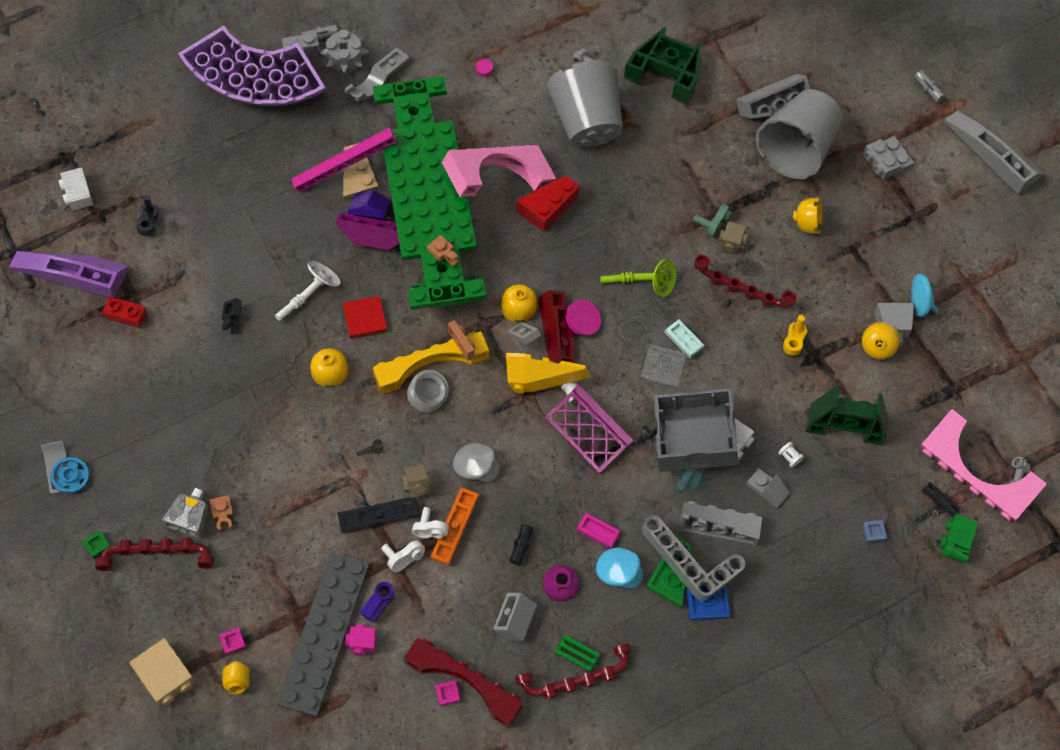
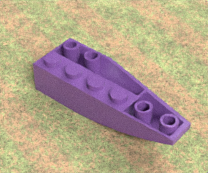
M17 251L9 268L108 298L109 296L115 298L129 266L96 256Z

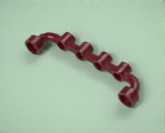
M700 254L695 258L694 267L706 277L711 278L713 285L718 286L723 283L728 286V290L732 293H736L738 290L744 292L748 300H753L755 297L762 300V304L765 307L775 305L777 307L790 308L795 305L797 297L792 291H785L781 299H777L771 292L763 293L758 291L754 285L747 286L740 283L738 278L730 279L723 276L721 271L713 272L709 270L710 260L708 256Z
M164 538L161 539L160 544L153 545V541L150 539L140 540V545H132L131 540L123 539L120 541V545L110 546L105 549L101 557L96 559L95 563L96 570L106 572L112 569V560L109 558L112 554L130 555L131 553H140L142 555H150L156 552L161 554H171L172 552L190 554L197 551L202 554L198 557L197 566L202 569H210L214 567V557L210 555L206 546L193 543L191 538H182L181 544H173L172 539Z
M629 643L613 648L615 656H620V662L617 665L607 666L577 677L550 683L540 688L531 687L532 675L530 672L515 677L517 686L522 685V688L528 695L534 697L544 695L545 699H550L557 696L556 691L564 689L565 693H570L577 690L576 685L584 683V687H590L597 684L596 679L603 678L604 682L616 678L615 674L623 671L628 665V653L631 652Z

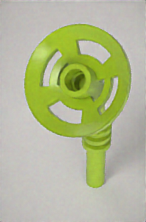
M665 259L658 263L654 273L630 272L628 274L626 272L624 274L622 272L620 275L600 276V283L622 282L624 284L625 281L626 283H629V281L633 283V281L652 280L655 293L658 296L665 297L672 292L675 286L676 268L672 261Z

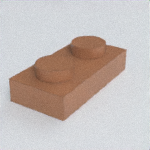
M455 320L448 323V333L466 360L474 359L475 345L472 340L466 338L463 327L461 325L458 326Z

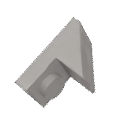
M524 322L507 331L508 335L523 353L538 345L536 338L541 336L538 328Z
M759 468L746 483L748 487L776 508L789 495V491L777 474L774 478H771Z

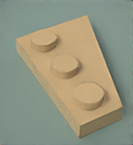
M354 145L344 147V151L353 147ZM367 158L344 169V200L370 190H378L376 179Z

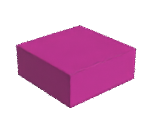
M239 627L219 634L226 655L246 649Z
M456 680L435 685L440 707L460 702Z

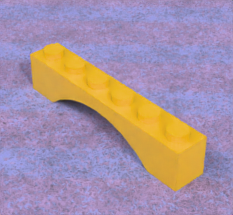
M471 332L466 335V338L472 340L476 348L474 350V359L470 361L466 360L454 340L451 339L447 343L435 344L429 349L417 350L411 355L399 356L387 363H378L373 367V375L381 395L400 389L404 381L412 373L426 365L440 361H458L472 365L489 359V349L482 332Z

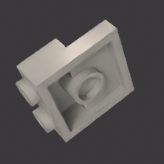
M895 136L884 141L879 139L866 145L863 153L865 159L873 166L874 172L882 180L911 168L914 164Z

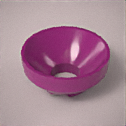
M556 565L550 568L544 576V591L555 601H568L579 590V577L569 566ZM558 575H565L568 578V582L560 585L556 582V577Z

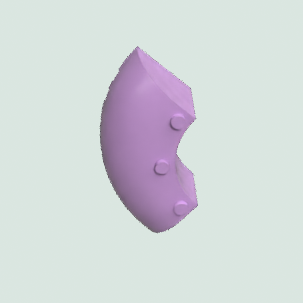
M222 26L178 53L186 66L207 86L224 96L243 103L259 106L290 105L311 99L327 91L298 42L276 51H264L242 44L229 33L225 26Z

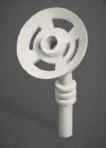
M310 261L308 268L313 274L315 281L300 295L297 294L296 297H293L290 303L275 315L276 319L280 321L291 311L302 306L305 300L320 285L326 284L338 287L340 285L338 276L325 265L316 261Z

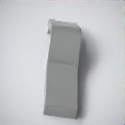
M396 47L373 66L369 76L362 84L357 87L350 84L344 89V92L352 95L357 101L372 98L374 96L373 86L385 84L388 78L409 62L410 56Z

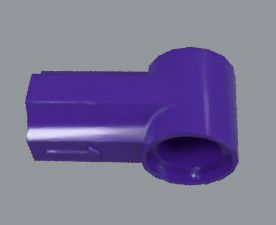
M380 582L376 586L375 592L360 611V615L368 621L375 623L387 605L394 600L392 585L388 582ZM382 590L390 591V594L386 597L379 595Z

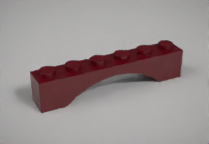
M417 637L404 656V663L421 674H446L466 682L483 698L491 718L507 728L511 727L523 706L519 696L514 693L508 694L500 684L487 681L485 675L479 671H471L463 661H455L450 658L451 655L443 649L439 651L433 647V643L425 638L421 640Z

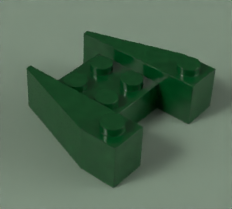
M663 27L631 54L625 65L624 78L640 84L647 70L652 69L677 79L674 84L672 98L688 104L696 88L701 41H698L697 45L693 47L666 36L667 28Z
M835 386L811 403L808 410L805 432L825 436L827 429L832 428L864 434V443L883 445L887 434L888 414L882 393H879L874 404H871L868 401L859 402L846 397L838 398L840 386Z

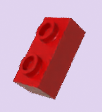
M109 296L102 313L106 319L140 329L147 311L145 306Z

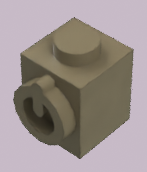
M728 221L725 231L721 230L719 241H722L720 248L730 253H738L739 248L744 249L748 233L744 232L746 226Z
M424 464L404 468L405 475L401 476L404 491L409 492L411 498L430 494L429 486L432 485V479L430 474H426Z

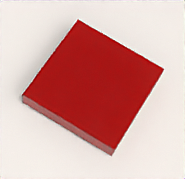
M380 296L343 303L350 339L387 332Z

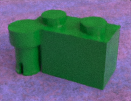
M955 514L952 519H948L945 530H947L946 537L943 536L939 547L942 548L940 555L962 564L963 562L966 563L979 522L959 514Z

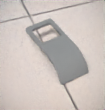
M63 440L41 445L50 494L61 493L57 489H52L51 470L59 460L67 458ZM66 462V463H64V464H62V465H60V466L66 467L67 464H68V462Z

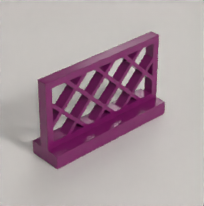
M579 384L544 417L598 474L633 441ZM571 397L578 402V410H567V401ZM555 412H564V423H555L551 416ZM567 412L578 413L577 424L566 423ZM580 413H588L591 416V424H580ZM566 426H577V437H569L566 434ZM580 426L591 427V438L580 437ZM594 427H602L605 430V438H594ZM580 440H591V451H583L580 448ZM594 440L605 441V452L594 451ZM608 441H616L621 446L616 452H607ZM594 454H605V463L600 468L594 463ZM607 454L612 455V456L607 460Z

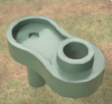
M722 204L712 222L697 214L693 221L707 227V234L714 237L723 221H728L731 215L730 207Z

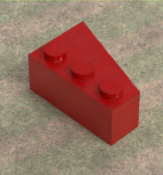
M564 176L517 200L516 212L542 232H545L579 198L580 185L569 177Z

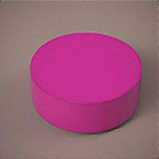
M488 59L478 61L476 64L477 74L481 77L490 76L493 73V63Z

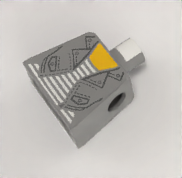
M194 488L190 497L180 494L162 519L164 526L200 539L208 514L207 504L202 501L205 492Z

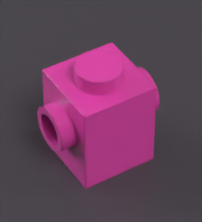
M362 624L350 627V634L346 633V646H349L350 653L356 656H365L366 653L375 654L376 629Z

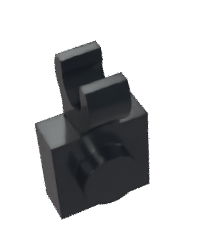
M234 298L224 303L221 319L224 321L222 325L224 331L231 327V334L238 332L239 327L236 319L241 314L242 300Z

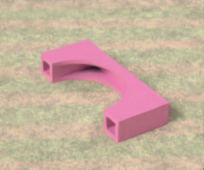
M538 145L449 150L442 161L459 197H470L477 194L483 185L479 168L486 165H498L516 172L528 182L533 191L556 180Z
M951 409L921 444L922 452L927 457H934L938 460L937 464L945 471L949 469L953 472V477L957 481L968 484L970 486L969 490L973 494L983 496L986 499L984 502L993 509L995 507L1001 511L1000 515L1009 522L1010 520L1015 522L1047 483L1033 472H1030L1017 482L1006 485L989 484L973 476L964 466L959 454V437L967 425V420Z

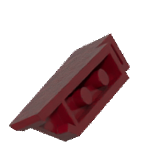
M548 290L538 297L548 358L557 364L561 361L573 363L575 361L573 333L566 321V310L568 307H564L565 292Z

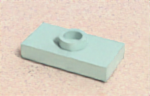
M677 320L665 329V334L689 359L704 348V344L680 320Z

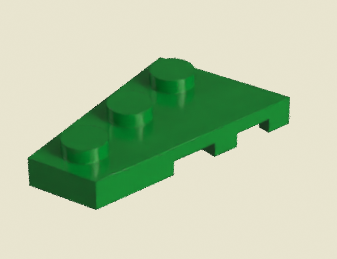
M676 537L691 554L692 545ZM674 555L676 561H682L681 556ZM662 558L645 588L681 608L685 584Z

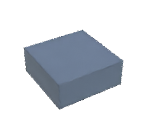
M883 520L863 522L862 528L866 543L886 541L887 535Z

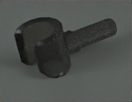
M380 439L374 440L372 446L356 451L357 456L368 452L380 454L383 451V447L376 448L375 446L380 445L382 441Z

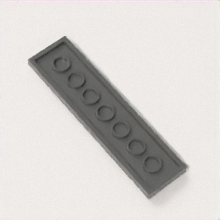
M333 552L330 553L277 706L318 717L370 566L369 562Z

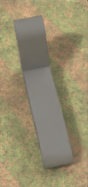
M649 516L643 524V535L694 597L700 601H706L738 577L745 568L744 558L735 554L706 574L658 516ZM648 524L655 525L657 530H651ZM662 539L667 540L670 545H669V546L663 545V544L661 543V540H662ZM674 555L681 556L682 561H676ZM730 563L737 564L739 569H733ZM687 571H693L695 573V577H690L687 574ZM715 575H721L724 581H718ZM700 586H705L708 589V593L702 592Z

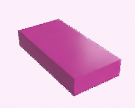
M585 513L576 529L577 532L609 549H612L621 533L620 530L588 513Z

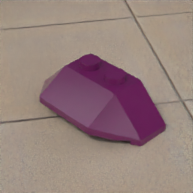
M340 212L336 219L337 226L352 243L358 244L361 247L369 246L375 247L378 250H390L399 244L395 220L346 214L345 212Z

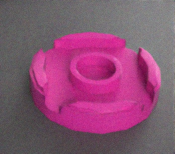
M579 299L568 306L566 321L569 328L575 334L587 337L593 335L600 328L601 315L593 303L588 300Z

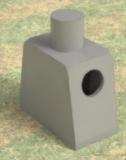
M878 303L874 311L876 321L892 324L900 335L899 346H902L904 344L903 338H908L912 331L914 303Z

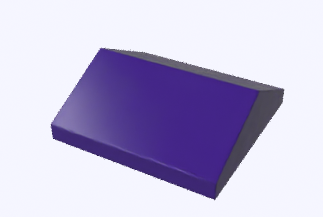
M375 190L357 194L352 200L348 214L384 219L391 200Z

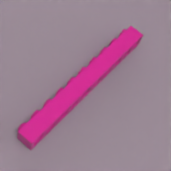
M389 127L344 152L325 160L323 163L306 170L291 179L293 187L300 193L398 142L395 132Z

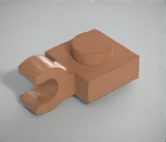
M441 235L427 245V251L439 262L445 259L451 266H455L459 262L456 259L458 255L454 252V247Z

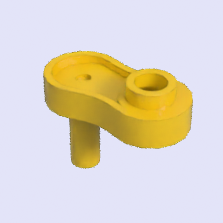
M799 315L797 321L790 324L788 328V336L784 341L783 350L789 355H798L802 350L803 340L807 334V327L804 325L805 317L803 315Z

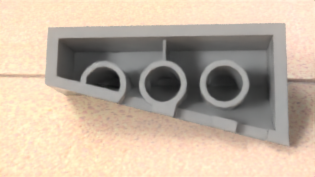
M795 74L737 98L740 116L751 119L775 114L800 92L810 89L807 76Z
M690 501L683 503L678 531L757 546L762 517L755 513H738L734 509L723 510L718 509L717 506H702Z

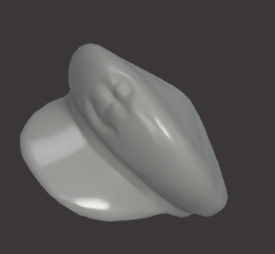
M427 369L417 373L407 390L409 403L422 413L436 411L448 396V382L442 374L435 370Z
M471 443L463 446L458 450L453 460L455 472L465 479L490 482L499 474L500 467L494 450L483 444Z

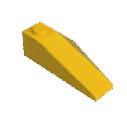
M506 354L508 384L516 393L534 392L590 378V373L585 365L565 361L557 364L543 357V360L531 359L532 355Z

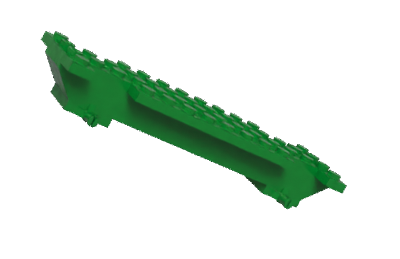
M444 76L373 86L375 105L393 103L396 125L395 129L392 130L395 132L398 142L386 147L383 151L402 261L420 258L422 267V284L411 285L412 289L408 290L410 309L415 310L428 307L433 309L466 304L467 301L486 299L483 278L475 279L474 276L463 278L459 252L476 250L477 245L468 198L459 197L442 164L449 150H458L453 121L434 123L430 97L447 95ZM441 235L454 247V252L458 255L456 259L459 262L455 266H451L445 259L439 262L427 251V245Z

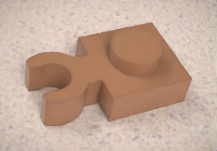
M230 496L209 499L213 520H218V531L222 532L221 526L223 524H228L229 529L232 530L233 525L228 518L233 516Z

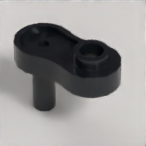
M145 195L143 197L144 204L140 207V216L136 222V230L140 235L148 236L155 231V221L159 216L157 205L151 202V197Z

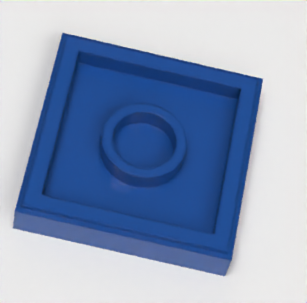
M716 578L718 581H724L723 578ZM727 585L706 601L696 599L686 587L689 621L730 619ZM700 586L702 592L708 593V589L705 586Z

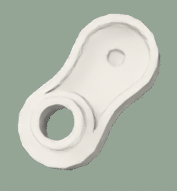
M424 507L420 522L413 524L412 534L419 538L434 537L441 539L447 536L448 524L442 521L428 522L431 509Z
M417 540L412 541L397 553L388 544L383 545L381 548L389 557L388 567L395 573L402 571L413 561L421 559L425 551V547Z

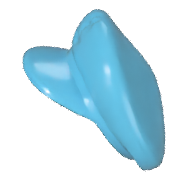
M923 274L915 275L911 286V303H914L913 313L918 317L927 315L929 311L939 313L934 305V296L930 282Z
M612 548L605 551L597 561L596 573L600 580L608 585L632 589L639 586L642 582L643 570L637 554L630 550Z

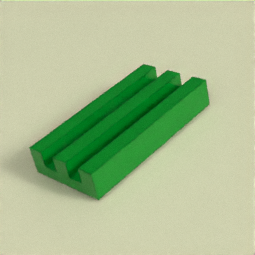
M565 634L554 651V654L587 672H591L600 656V653ZM565 642L568 643V644H570V645H572V646H574V647H576L577 649H579V650H581V651L587 653L588 655H590V656H592V657H594V658L592 659V658H590L589 656H587V655H585V654L579 652L578 650H576V649H574V648L568 646L567 644H565ZM563 648L571 652L572 654L582 658L583 660L589 662L590 665L588 666L587 664L566 654L565 652L561 651V649Z

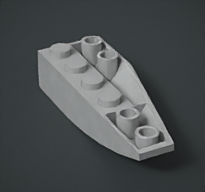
M956 111L944 120L1017 194L1044 176V173L1018 148L961 112Z

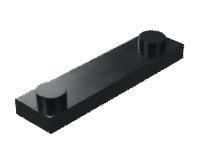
M408 497L337 513L341 533L420 517L416 497Z

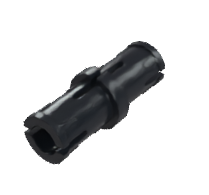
M929 482L922 490L935 501L937 507H942L951 517L961 509L947 497V493H942L932 482Z
M521 524L517 539L513 542L514 548L509 562L513 565L520 566L522 564L524 553L529 548L528 542L533 531L530 525Z

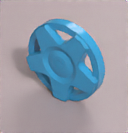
M68 457L61 459L51 470L52 484L58 491L63 493H77L86 486L89 480L88 467L78 458ZM68 462V464H67L66 467L60 466V465H62V464ZM78 464H80L84 469H78ZM55 474L59 477L56 482L54 480Z

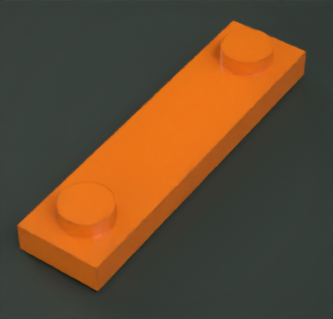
M460 488L445 522L449 526L448 534L437 540L430 556L431 560L447 566L450 565L479 498L478 493Z

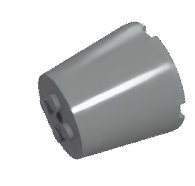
M591 60L572 65V69L565 72L561 69L549 78L547 90L571 145L579 148L599 146L621 135L623 124L616 66H612L611 62Z
M813 89L800 92L759 127L756 134V144L762 157L765 156L770 162L769 166L786 177L807 179L808 176L815 175L842 126V111L836 101L824 92Z

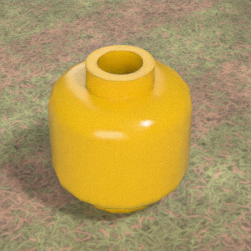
M234 661L223 669V687L229 693L241 694L249 687L250 669L248 666L239 661Z

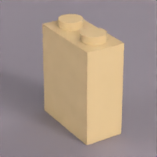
M165 638L129 662L159 707L168 705L174 700L176 695L180 692L188 691L192 684L195 683Z

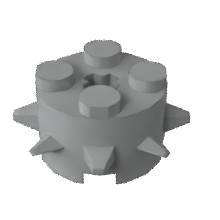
M340 30L330 38H327L326 49L321 50L320 54L328 57L327 67L331 66L332 69L338 72L342 70L343 73H346L347 70L352 72L358 67H362V56L369 54V50L362 48V38H358L355 34L348 32V30Z

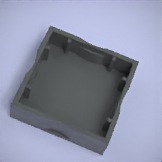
M732 388L704 390L697 393L654 395L657 425V460L660 472L739 465Z

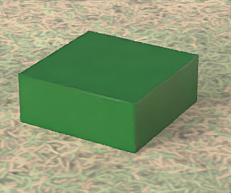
M100 530L82 541L93 559L100 556L105 549L110 547Z

